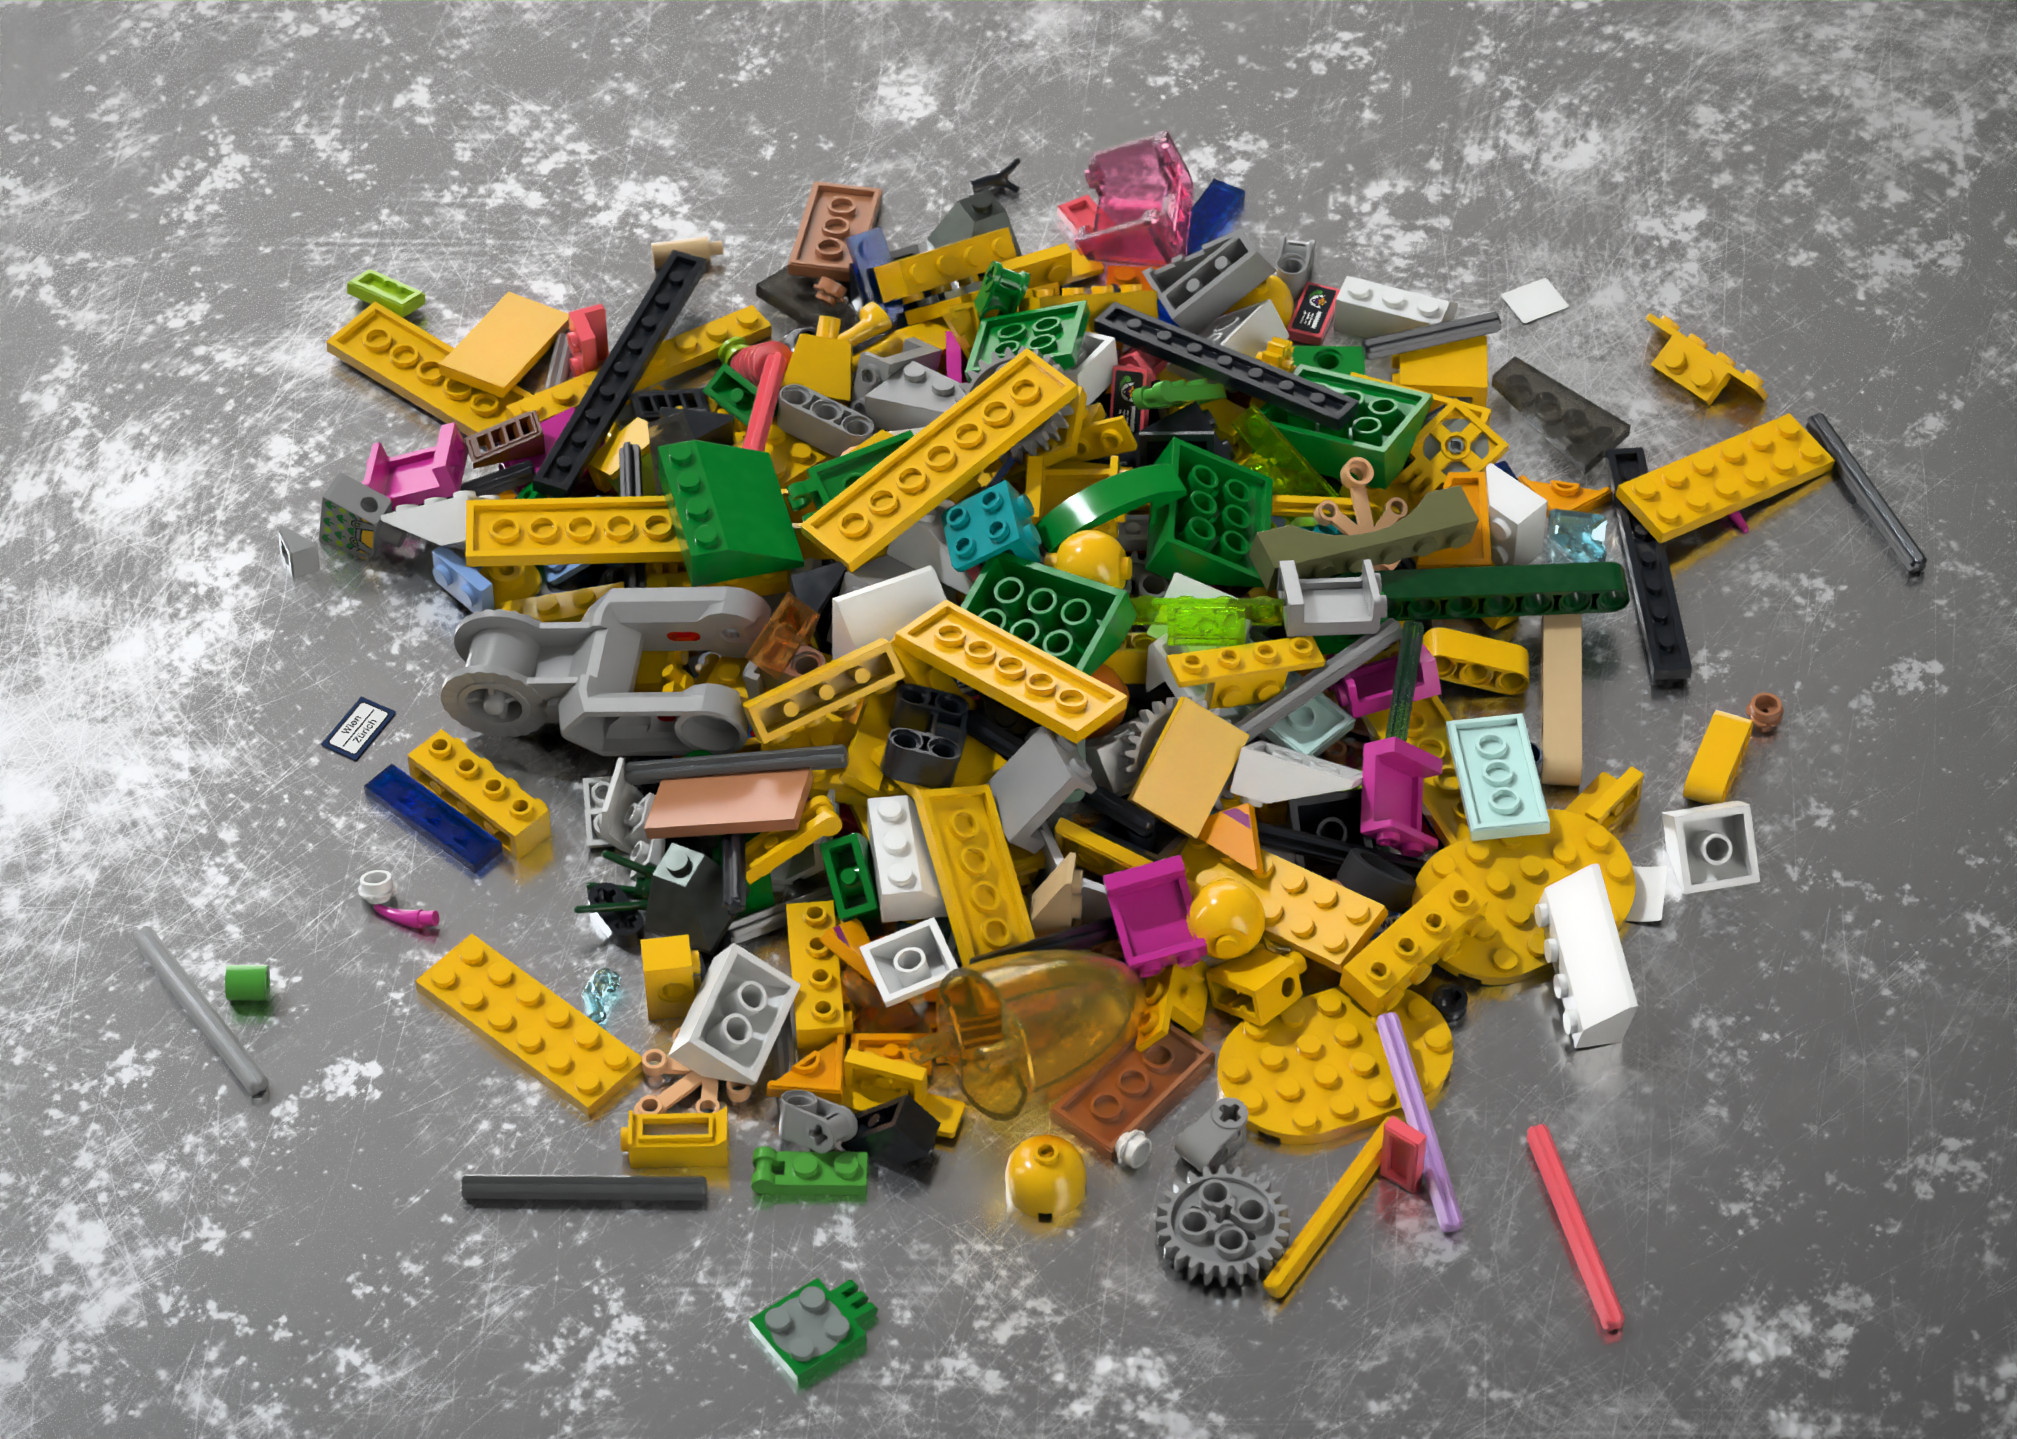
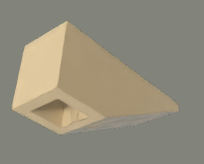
M1070 852L1028 898L1027 912L1035 939L1082 925V920L1079 919H1081L1083 895L1078 894H1081L1083 870L1076 869V853ZM1072 953L1065 954L1057 958L1071 959Z

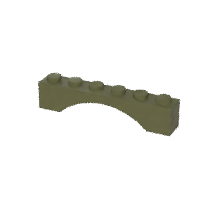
M1459 485L1426 493L1420 504L1405 518L1389 527L1371 533L1329 535L1308 531L1293 525L1256 533L1249 556L1266 590L1270 591L1277 589L1279 561L1294 560L1299 579L1330 578L1333 575L1346 572L1356 573L1362 571L1364 559H1371L1372 566L1383 563L1390 565L1404 558L1417 555L1423 557L1434 551L1451 547L1454 549L1461 548L1471 542L1479 519L1462 487Z

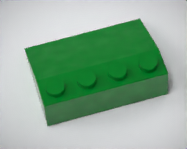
M1300 364L1292 374L1359 400V413L1339 432L1270 403H1265L1250 420L1253 458L1341 480L1340 471L1351 458L1362 457L1372 465L1374 471L1373 478L1367 485L1371 488L1386 490L1402 471L1433 402V394ZM1350 473L1354 479L1358 480L1354 473Z
M1173 437L1153 465L1171 464L1186 488L1188 495L1155 510L1150 506L1146 570L1172 580L1175 573H1179L1205 585L1265 587L1249 554L1256 533L1271 529L1273 478Z
M699 440L658 446L659 480L692 587L804 567V559L768 452Z
M1005 552L986 561L960 606L1089 676L1120 648L1137 617L1130 597L1125 590Z

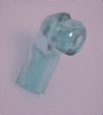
M609 968L596 970L582 991L585 1014L596 1024L606 1019L603 1003L604 994L606 991L609 993L615 992L616 987H619L621 982L619 974L616 971H610Z

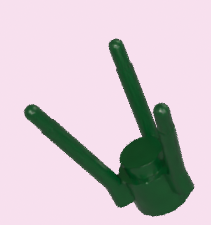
M606 850L603 851L601 854L603 858L645 875L644 878L636 877L635 887L617 885L625 894L634 895L633 900L637 901L580 905L574 907V912L647 911L652 874L656 868L644 866ZM588 882L586 888L590 890L600 883Z

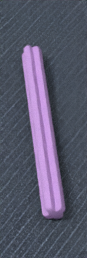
M1395 1012L1381 1014L1377 1018L1376 1026L1407 1124L1427 1136L1423 1175L1440 1229L1444 1233L1458 1231L1462 1228L1463 1224L1462 1214L1399 1016Z

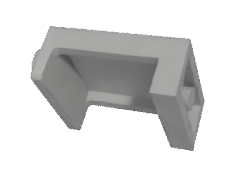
M915 337L905 339L902 353L883 358L868 351L862 352L859 358L849 408L866 416L865 395L912 360L937 372L942 350Z
M1371 559L1363 560L1362 575L1360 577L1299 579L1294 560L1279 561L1277 595L1287 637L1379 633L1380 619L1387 617L1386 595H1381L1380 573H1374Z
M1041 726L985 784H990L1001 825L1008 841L1034 854L1046 844L1038 827L1075 789H1081L1090 794L1097 789L1090 775L1092 769L1080 757L1076 749L1078 744L1044 726Z

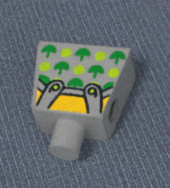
M338 472L322 497L319 542L371 557L375 556L383 542L400 548L407 536V531L381 521V515L391 513L392 501L390 498L342 472Z

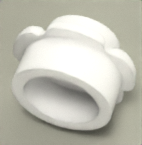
M374 870L360 877L359 896L371 904L387 902L392 893L397 890V884L392 881L391 874L388 871Z
M1133 1130L1125 1132L1120 1136L1115 1146V1152L1119 1158L1118 1163L1123 1167L1129 1165L1134 1169L1141 1167L1151 1153L1152 1141L1145 1137L1143 1131Z

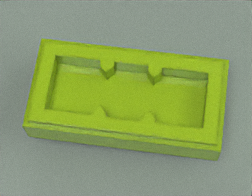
M371 269L347 282V294L370 304L376 301L402 318L425 305V293Z

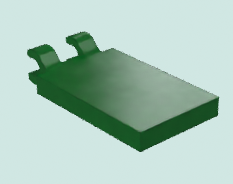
M912 431L903 432L808 468L807 480L795 482L787 486L790 494L787 500L792 510H801L812 501L817 510H820L914 436ZM817 511L810 512L802 516L803 522L807 520L809 517H811Z

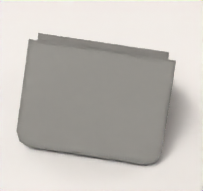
M285 526L280 527V531H278L280 554L291 576L295 579L319 571L320 564L317 545Z

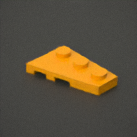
M1448 472L1442 489L1460 485L1479 522L1470 543L1461 548L1454 549L1451 547L1434 551L1427 556H1419L1416 569L1492 566L1486 472Z

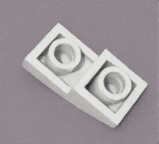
M612 776L583 778L587 848L614 846L600 836L599 818Z
M648 793L640 802L632 803L624 817V824L627 827L623 841L634 846L630 860L647 867L657 868L665 855V838L647 839L644 827L656 796ZM631 870L630 879L636 882V877L644 878L645 875Z

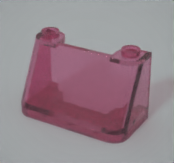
M1168 130L1090 153L1089 168L1085 170V177L1088 186L1097 192L1098 202L1094 229L1090 225L1082 226L1078 230V235L1075 236V245L1078 253L1081 256H1085L1089 261L1160 268L1172 263L1171 258L1180 254L1186 257L1194 186L1191 174Z

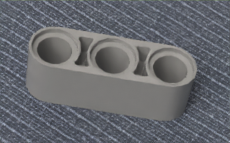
M790 384L780 390L777 425L779 428L835 457H840L845 450L860 445L874 434V423L867 416L806 386Z

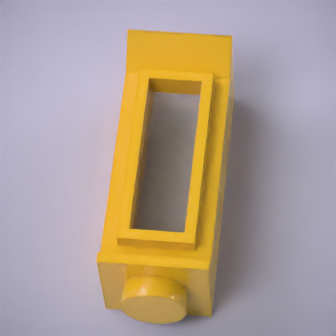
M727 1106L716 1113L633 1114V1111H629L628 1127H621V1152H629L630 1168L729 1166Z

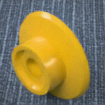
M534 565L483 566L479 571L493 585L494 603L535 597L541 589L542 577Z

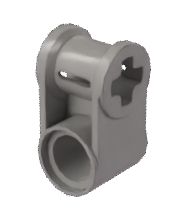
M1280 236L1275 276L1279 277L1288 286L1293 301L1299 300L1313 269L1316 240L1310 239L1307 243L1287 240L1286 236Z
M790 1090L781 1095L779 1136L783 1140L800 1144L817 1153H826L835 1147L836 1142L848 1141L857 1134L858 1124L856 1117L846 1106L817 1097L815 1094L805 1090Z
M1228 1097L1217 1101L1200 1119L1182 1132L1175 1144V1152L1201 1173H1203V1167L1207 1166L1211 1173L1214 1174L1220 1165H1223L1246 1142L1247 1106L1236 1098Z

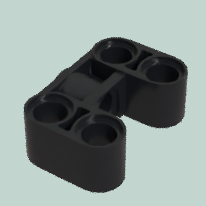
M908 683L899 686L888 720L892 730L888 734L880 763L882 773L888 778L930 789L950 788L954 782L966 740L969 703L959 695L917 684Z

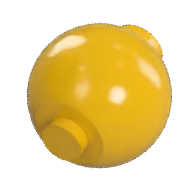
M1084 530L1070 535L1060 544L1057 553H1047L1044 559V565L1119 589H1123L1126 580H1131L1132 577L1131 557H1126L1123 547L1115 538L1097 530Z
M1224 876L1212 879L1193 895L1190 915L1188 916V913L1186 915L1187 926L1193 939L1195 940L1194 933L1199 939L1205 938L1207 956L1220 960L1236 959L1249 953L1260 941L1265 928V911L1256 893L1248 886Z

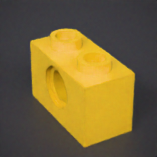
M689 935L640 940L648 1021L686 1017L701 986V976L696 975L701 974L699 951H690Z

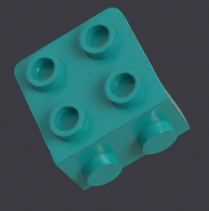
M1004 480L944 510L941 520L952 567L957 572H963L1008 549H1011L1018 557L1037 563L1040 562L1041 557L1038 545L1041 544V537L1032 523L1031 516L1035 512L1026 494L1020 495L1007 480Z

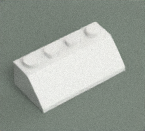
M1591 864L1546 887L1539 904L1535 905L1534 911L1536 924L1539 928L1543 927L1546 937L1544 941L1546 960L1548 963H1552L1554 967V991L1558 999L1562 998L1565 1008L1563 1013L1564 1028L1568 1035L1572 1034L1575 1048L1621 1043L1638 1008L1599 864Z

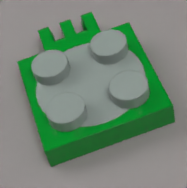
M816 1278L749 1318V1329L793 1381L799 1385L866 1344V1333L860 1325L872 1319L877 1314L878 1308L873 1302H868V1296L863 1291H858L859 1286L854 1280H848L829 1291L819 1278Z

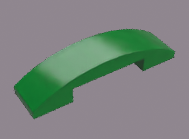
M1171 464L1139 467L1108 477L1076 493L1051 510L1035 527L1039 532L1041 543L1047 553H1057L1060 544L1074 533L1095 528L1144 504L1149 503L1152 509L1155 510L1188 494Z

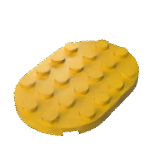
M1547 809L1550 833L1471 841L1469 836L1438 851L1421 868L1416 878L1417 886L1411 896L1409 909L1454 870L1489 901L1484 916L1487 921L1476 935L1470 937L1467 934L1461 939L1459 947L1446 961L1439 959L1436 963L1457 977L1460 973L1482 980L1481 984L1504 985L1520 982L1553 967V964L1548 963L1544 953L1546 937L1543 927L1539 928L1536 924L1534 912L1535 905L1539 904L1546 887L1591 864H1599L1617 931L1623 926L1634 901L1636 884L1632 863L1623 846L1606 828L1583 815L1566 810Z
M1337 986L1300 998L1264 1026H1259L1247 1020L1237 1025L1227 1036L1219 1052L1217 1087L1221 1099L1228 1097L1236 1098L1247 1106L1248 1120L1245 1125L1254 1134L1257 1135L1260 1131L1280 1138V1143L1310 1145L1322 1143L1381 1124L1387 1116H1405L1376 1026L1379 1015L1395 1012L1399 1016L1426 1104L1430 1103L1441 1092L1443 1084L1451 1071L1453 1039L1448 1024L1441 1013L1428 1000L1409 989L1404 990V996L1395 1007L1390 1010L1384 1008L1373 1017L1344 989Z

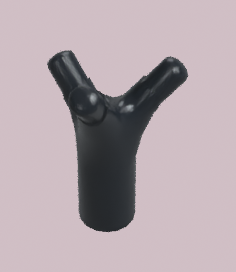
M1015 158L1010 164L998 171L970 179L972 192L975 193L989 188L1000 187L1017 193L1020 187L1010 182L1008 175L1016 169L1021 160Z

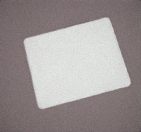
M1547 278L1501 294L1504 301L1524 324L1569 307Z

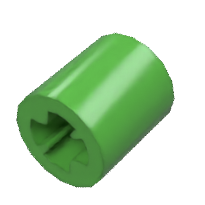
M227 965L225 973L226 999L268 1001L270 995L269 965Z

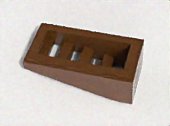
M536 410L520 414L465 438L473 469L546 453L544 434ZM501 442L500 446L495 447V443ZM486 446L488 451L481 453L480 447Z

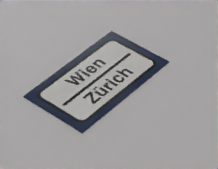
M361 696L321 745L357 760L396 711Z

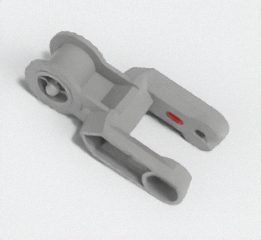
M720 586L612 588L589 607L581 622L542 623L529 615L520 614L517 611H506L503 609L476 611L466 616L457 626L454 645L457 653L466 662L464 668L452 672L445 679L441 690V703L452 719L457 720L462 726L469 727L474 732H482L487 736L497 735L515 738L537 731L544 723H560V732L563 738L602 756L686 755L694 750H705L713 755L731 754L742 749L747 742L750 727L741 703L740 693L724 685L710 683L693 685L684 690V692H634L642 651L709 650L725 657L742 658L753 656L761 650L763 640L769 631L771 608L762 597L754 592L738 587Z

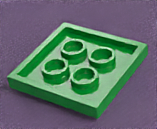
M1087 300L981 319L965 370L968 383L970 384L972 381L967 373L969 370L976 373L981 371L978 363L980 359L987 364L992 363V352H995L999 358H1004L1007 347L1015 355L1018 354L1021 346L1028 348L1032 352L1038 349L1044 357L1049 354L1056 364H1060L1064 371L1076 366L1090 316Z

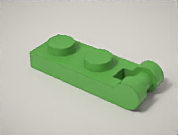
M1208 378L1185 382V380L1173 382L1164 380L1155 383L1152 388L1149 386L1136 388L1132 394L1133 403L1140 410L1185 407L1194 401L1202 405L1226 398L1224 385L1221 383L1209 384Z
M767 1146L758 1147L753 1151L752 1164L756 1171L751 1176V1189L756 1193L867 1195L868 1152L817 1153L809 1151H776L774 1148ZM772 1171H784V1175H775Z

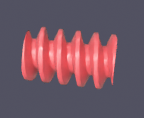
M769 341L743 348L740 352L734 354L730 367L758 388L767 355H775L776 352L782 353V357L787 360V370L793 353L782 342Z

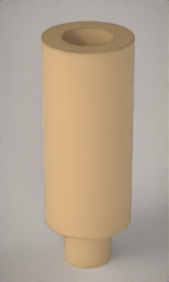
M708 236L651 243L654 269L663 267L673 249L705 258L706 262H711V256L723 255L722 241L709 242Z

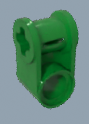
M993 261L989 265L983 284L974 301L980 322L981 319H984L987 312L993 309L999 310L997 316L1016 312L1029 286L1030 275L1028 272L1021 271L1017 273L1003 268L1002 264L997 261Z

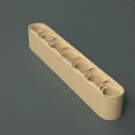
M1582 614L1541 615L1542 785L1580 786Z

